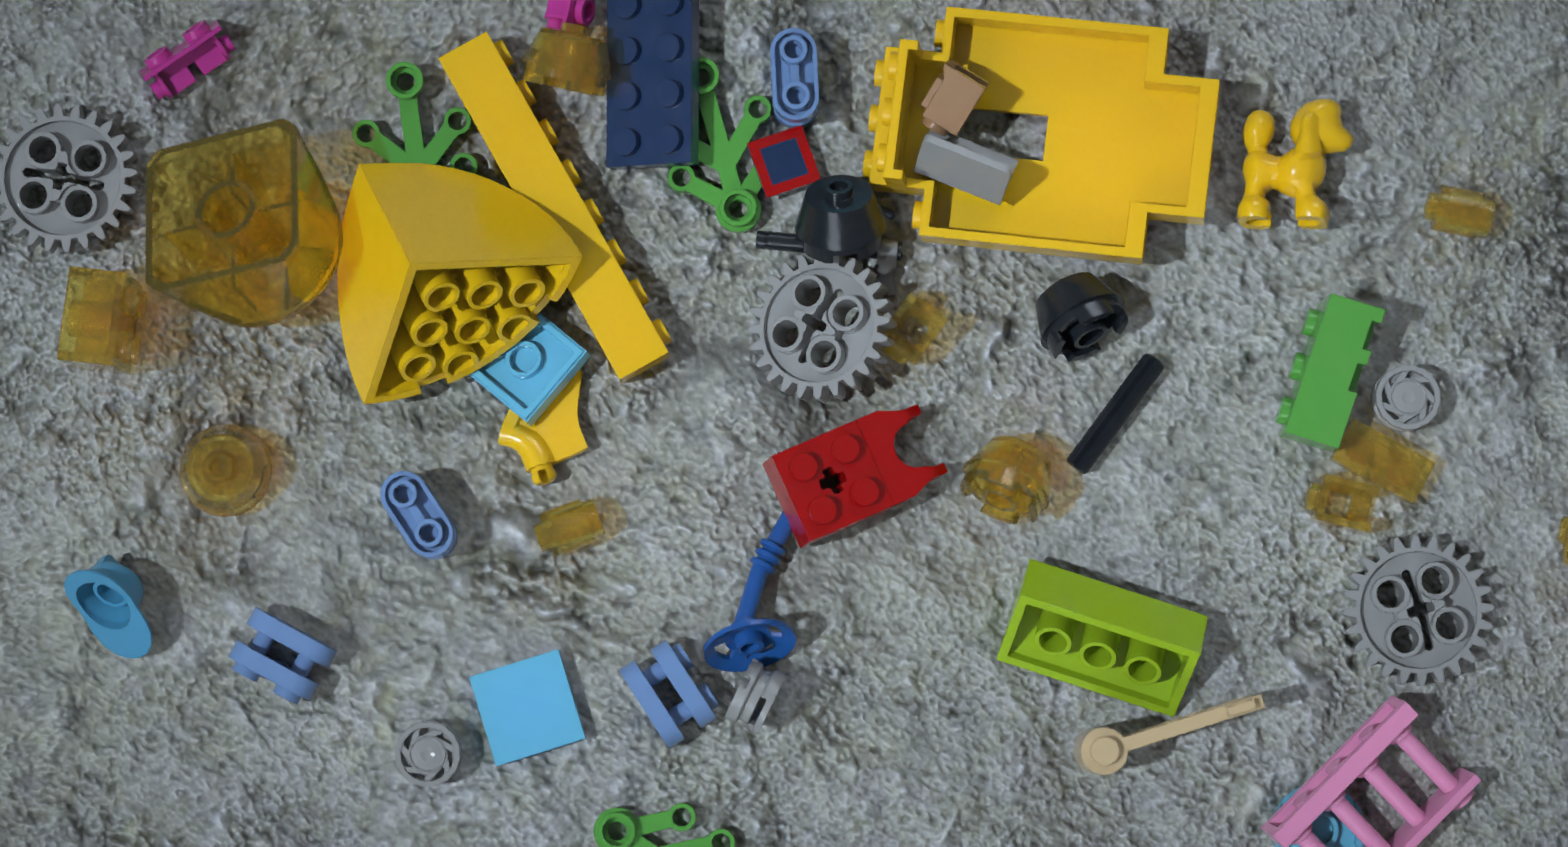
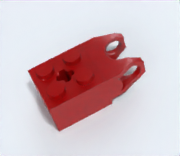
M918 404L904 410L875 411L774 454L762 464L800 549L906 503L915 497L928 482L948 473L944 463L917 468L906 465L896 455L894 448L895 435L902 426L922 414ZM824 475L834 480L836 494L830 488L824 490L821 488L819 482L825 478Z

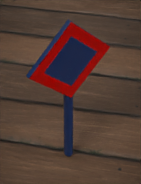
M802 125L746 144L766 199L812 184L824 178L819 174ZM881 205L886 218L894 219L896 216L895 212Z

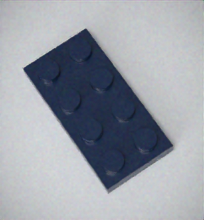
M607 0L606 167L613 170L698 165L699 0Z

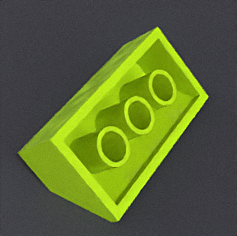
M1029 559L996 660L1174 717L1200 657L1208 616Z

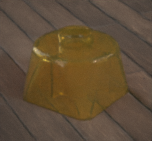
M282 118L159 149L146 164L145 283L151 288L228 325L241 328H258L282 322L298 314L309 306L329 284L342 254V222L333 197L299 130L291 122Z

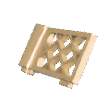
M1253 694L1124 735L1107 727L1089 728L1082 732L1075 740L1073 747L1074 759L1078 766L1086 772L1098 775L1113 774L1125 764L1128 751L1266 707L1262 695Z

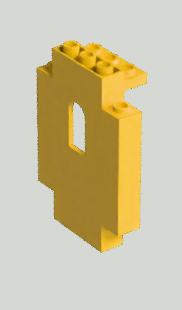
M946 6L945 20L937 19L934 46L941 47V52L922 50L917 40L900 39L899 48L886 47L884 60L877 59L874 87H881L879 105L871 104L868 131L875 132L873 150H866L864 154L863 177L869 178V184L873 191L923 196V201H915L912 216V228L919 229V237L922 242L1143 265L1148 220L1204 225L1220 80L1166 74L1170 40L1169 28ZM949 59L989 82L973 111L982 110L1048 117L1043 161L1014 158L1018 160V163L1000 205L914 172L921 144L925 135L930 132V129L922 123L924 119L922 115L926 108L921 106V103L940 73L944 75L943 66Z

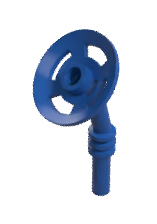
M783 511L768 538L761 539L760 544L763 547L756 548L755 553L757 557L752 556L750 559L752 567L739 603L735 621L732 625L711 636L704 645L703 654L705 661L715 669L728 672L747 671L753 658L764 663V667L787 656L796 644L795 631L789 624L779 620L755 618L768 574H774L776 571L773 565H779L781 562L778 556H784L786 553L783 547L792 533L789 521ZM768 625L777 627L782 633L770 631ZM725 643L732 651L729 655L718 652L715 647ZM773 644L771 647H769V648H767V649L761 651L762 649H764V648L768 647L769 645Z

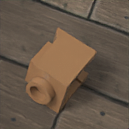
M949 59L943 66L944 75L940 73L921 103V106L926 108L922 115L924 116L922 123L939 135L946 136L950 132L957 136L989 82Z

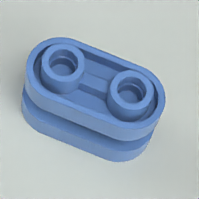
M788 28L775 36L770 47L773 112L776 119L783 126L794 128L802 125L804 128L814 121L819 108L817 48L814 39L809 33L799 28Z
M399 471L390 475L381 487V502L410 548L427 559L437 560L448 556L455 549L458 541L457 528L425 480L409 471Z
M255 607L246 624L258 632L251 645L240 640L236 641L228 656L236 661L232 670L255 682L258 681L260 675L276 684L273 690L274 693L294 704H298L301 697L310 701L319 686L318 682L308 677L312 667L316 662L328 668L337 650L267 611ZM274 640L299 653L292 667L267 654Z
M664 640L650 649L658 662L641 671L636 661L633 660L621 668L619 672L670 749L685 739L678 728L679 725L694 717L700 728L704 727L716 719L712 710L719 706L705 682L696 686L688 675L687 670L694 665L680 643L678 642L670 647L668 642ZM667 677L683 700L668 711L653 689L655 685Z

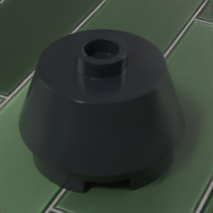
M833 175L821 178L807 188L794 226L797 236L803 241L804 252L811 258L825 263H833V256L857 254V261H860L876 253L882 246V235L887 228V218L868 182L855 176Z
M1089 272L1076 273L1058 280L1040 295L1035 305L1041 345L1045 349L1050 350L1055 359L1059 355H1064L1068 362L1078 361L1099 352L1102 349L1098 341L1106 337L1113 330L1119 335L1122 334L1128 324V316L1123 309V298Z

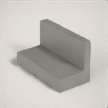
M930 130L929 134L925 135L921 144L914 172L1000 205L1015 172L1018 160L951 133L942 136Z

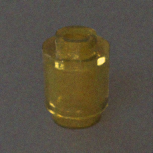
M1441 184L1437 193L1429 192L1423 218L1430 220L1431 230L1475 239L1477 235L1488 236L1494 219L1496 202L1495 200L1486 199L1485 193Z
M579 498L539 513L541 523L533 525L542 552L551 549L554 557L596 542L595 537L605 534L593 499L581 502Z

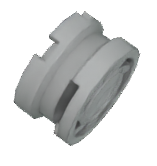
M1401 365L1384 373L1375 382L1372 394L1370 395L1371 409L1376 420L1385 428L1395 432H1411L1428 424L1437 414L1441 403L1440 388L1435 378L1425 369L1415 365Z
M753 658L727 710L725 718L733 722L738 720L748 723L749 730L758 734L787 674L778 670L774 672L765 670L764 663Z
M425 720L410 726L399 737L395 748V763L401 775L410 783L421 787L437 786L450 779L458 770L463 757L462 743L457 733L449 725L437 720Z

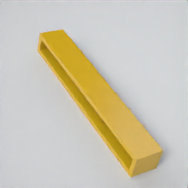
M486 31L439 57L438 59L511 189L548 213L572 238L582 254V259L567 288L621 384L669 358L670 355L665 346L673 342L660 318L651 322L643 306L650 301L638 279L635 278L629 282L620 266L625 264L627 260L616 240L612 238L606 242L597 226L605 222L592 198L584 202L581 199L575 186L582 183L570 159L567 158L560 162L552 147L558 144L559 140L548 120L545 118L538 122L530 109V106L536 104L537 101L524 78L515 82L507 67L514 64V61L502 39L493 43Z

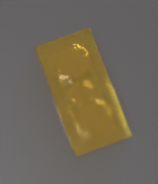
M1355 418L1350 420L1344 431L1339 449L1335 450L1329 459L1333 463L1410 505L1415 503L1436 464L1432 460Z

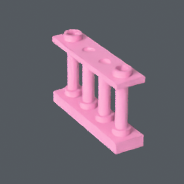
M1391 695L1275 812L1261 829L1275 843L1282 847H1289L1291 844H1299L1300 847H1327L1312 832L1313 825L1311 823L1323 811L1328 812L1331 810L1366 847H1417L1452 810L1462 808L1471 800L1474 795L1473 789L1481 780L1476 774L1461 767L1451 774L1410 731L1412 728L1410 723L1418 716V713L1406 701ZM1389 744H1397L1439 787L1420 808L1378 765V755ZM1357 777H1364L1406 820L1387 841L1345 798L1346 792L1344 790Z

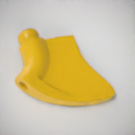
M581 369L532 426L527 424L511 409H509L504 418L498 444L517 451L526 472L531 473L532 482L537 486L547 485L555 481L557 476L553 468L555 464L589 449L582 434L578 417L582 385Z

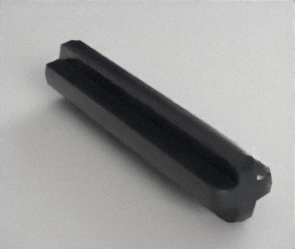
M1147 353L1141 357L1067 457V462L1071 467L1082 474L1087 473L1164 370V365L1158 359Z

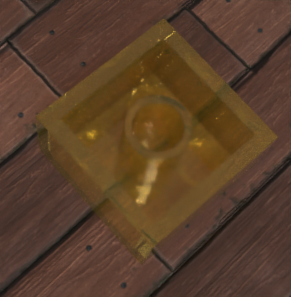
M70 266L57 360L75 369L130 375L131 364H138L141 353V338L135 337L137 321L138 319H144L147 310L148 296L147 292L142 291L143 284L125 272Z

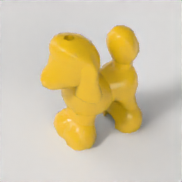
M1316 99L1301 106L1296 111L1290 124L1289 134L1295 147L1283 156H1275L1268 153L1267 147L1275 132V119L1272 114L1264 110H1256L1246 118L1241 135L1243 145L1247 150L1242 170L1245 190L1237 209L1238 222L1242 227L1254 230L1270 228L1272 218L1271 204L1265 197L1271 190H1278L1284 195L1295 198V220H1297L1299 227L1311 230L1327 228L1330 220L1327 204L1316 195L1326 175L1325 154L1345 152L1352 146L1354 141L1351 132L1343 126L1341 118L1342 109L1339 103L1332 99Z

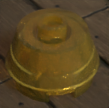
M562 22L560 31L540 27L521 60L526 62L523 80L603 97L607 79L612 80L607 40L588 37L589 27Z
M222 424L203 430L187 445L180 462V481L186 496L200 510L219 517L237 516L251 510L263 499L272 479V461L265 444L253 432L237 425Z
M1011 436L993 437L963 466L964 477L960 483V490L963 496H970L972 493L984 503L981 512L996 520L1016 525L1020 517H1027L1034 523L1040 512L1049 506L1052 464L1040 449L1024 440Z

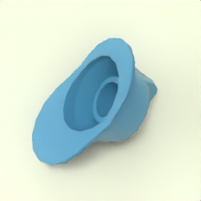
M106 555L101 557L90 569L76 570L66 577L64 583L66 596L80 612L93 634L103 646L125 658H140L149 652L153 643L152 631L140 610L144 597L143 583L133 571L119 564L113 556Z

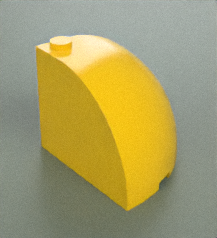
M424 163L359 164L348 197L341 227L338 250L337 289L345 353L355 386L363 404L389 402L422 394L421 386L431 384L443 378L446 379L448 384L455 382L501 356L534 329L539 323L537 318L539 312L550 300L555 302L559 300L572 280L582 259L579 249L562 226L526 197L504 185L474 173Z

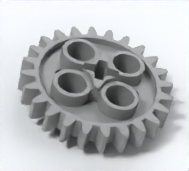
M55 104L53 117H49L42 108H36L37 122L32 123L24 116L19 117L23 130L17 133L7 128L5 132L12 142L9 146L0 144V153L4 156L3 160L0 161V208L7 207L0 215V221L4 224L17 221L11 234L20 238L29 232L27 244L32 248H36L45 239V251L50 254H54L59 242L62 243L64 251L69 255H73L75 242L78 241L84 249L91 251V237L96 235L107 243L109 238L105 228L109 225L119 230L124 228L117 218L119 212L133 214V209L124 202L126 197H138L140 195L139 191L129 186V181L140 178L141 173L135 169L127 168V165L134 162L138 157L133 151L121 152L128 144L129 139L124 134L111 138L115 133L117 125L109 120L99 127L101 114L95 110L84 120L83 108L76 104L71 110L70 116H67L64 107L60 104ZM46 142H54L56 145L54 158L47 163H38L36 159L38 148ZM92 150L100 151L102 155L100 166L91 172L83 171L81 167L83 156ZM26 169H34L61 177L66 174L67 170L69 174L78 180L103 182L104 188L102 190L91 189L70 182H65L61 187L48 178L26 177L24 172ZM45 187L47 191L45 203L41 207L30 209L27 204L29 193L34 188ZM83 195L91 196L93 200L91 211L85 216L75 217L72 212L74 201Z
M799 255V269L795 270L786 263L782 264L785 277L779 280L769 275L768 280L773 290L770 293L765 291L757 292V295L765 304L763 308L750 309L751 314L760 318V323L748 327L747 331L760 337V340L753 343L749 348L752 352L763 355L756 363V366L763 371L771 370L766 379L776 386L781 384V391L792 396L797 391V397L806 402H809L814 393L816 400L827 403L831 390L835 397L843 400L846 395V385L860 392L862 390L860 376L864 374L872 379L877 377L871 367L874 361L887 363L888 360L879 351L881 346H894L895 342L886 337L884 332L896 327L897 322L885 317L884 314L895 308V305L888 299H880L888 291V288L880 282L874 283L877 274L869 268L862 271L863 264L855 258H852L847 263L845 256H833V263H825L814 259L813 264L804 255ZM820 287L821 295L819 300L812 306H808L807 299L809 294L815 288ZM842 291L843 294L837 298V293ZM854 307H858L859 315L857 320L852 325L846 326L845 318L847 313ZM821 322L827 324L823 332L817 330ZM794 328H798L799 335L796 342L786 347L785 339L787 334ZM836 348L837 355L835 361L830 366L823 367V358L826 352ZM806 356L807 361L805 363H801V359Z
M1410 535L1407 548H1404L1398 537L1390 539L1391 553H1388L1381 545L1373 547L1377 561L1373 562L1366 557L1360 558L1358 561L1365 573L1363 575L1349 573L1347 576L1351 582L1357 585L1356 590H1348L1341 593V596L1353 601L1352 608L1340 611L1341 616L1353 618L1354 623L1344 629L1343 634H1357L1359 640L1351 648L1352 652L1366 649L1369 654L1365 658L1363 665L1370 667L1378 661L1382 663L1379 670V677L1386 678L1393 670H1396L1397 684L1404 685L1407 682L1410 673L1413 674L1416 686H1425L1427 673H1430L1436 684L1443 683L1444 668L1454 676L1462 674L1458 660L1461 659L1469 664L1475 663L1476 659L1469 650L1470 647L1485 648L1487 643L1478 636L1479 630L1493 629L1491 623L1482 619V613L1494 610L1495 606L1481 602V596L1491 591V586L1477 587L1475 580L1484 571L1481 568L1468 572L1465 567L1471 555L1468 553L1457 559L1453 558L1455 544L1452 542L1445 545L1441 551L1437 550L1438 541L1436 536L1429 537L1424 547H1421L1418 535ZM1428 568L1435 569L1442 577V588L1436 594L1428 593L1422 586L1421 578ZM1404 570H1407L1410 574L1412 594L1417 604L1424 603L1427 608V612L1422 613L1420 619L1432 643V649L1429 651L1425 649L1423 644V632L1418 617H1409L1407 614V609L1414 606V602L1402 578ZM1383 582L1393 584L1398 591L1397 603L1391 608L1384 607L1377 599L1378 587ZM1442 613L1450 614L1454 617L1457 624L1456 633L1450 639L1443 638L1436 630L1437 618ZM1399 626L1405 627L1412 635V645L1405 653L1397 651L1391 643L1392 632Z

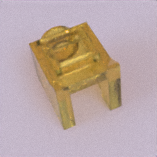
M912 291L891 318L897 322V326L884 332L886 337L895 342L894 346H884L881 350L903 366L908 360L916 365L951 318L915 291ZM910 315L929 328L916 346L898 334Z
M1324 474L1320 476L1319 483H1310L1304 509L1312 511L1310 522L1364 535L1370 533L1372 523L1367 522L1372 499L1379 496L1381 487ZM1329 491L1350 496L1345 518L1324 513Z

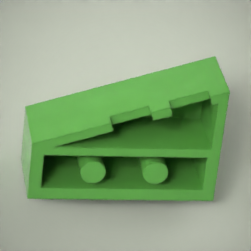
M1333 293L1318 303L1316 309H1308L1301 330L1302 335L1308 336L1303 353H1295L1288 374L1289 379L1295 380L1290 398L1282 397L1275 417V423L1282 424L1278 436L1330 452L1339 449L1357 396L1355 390L1362 367L1367 365L1371 355V350L1368 349L1373 329L1376 322L1381 324L1385 309Z

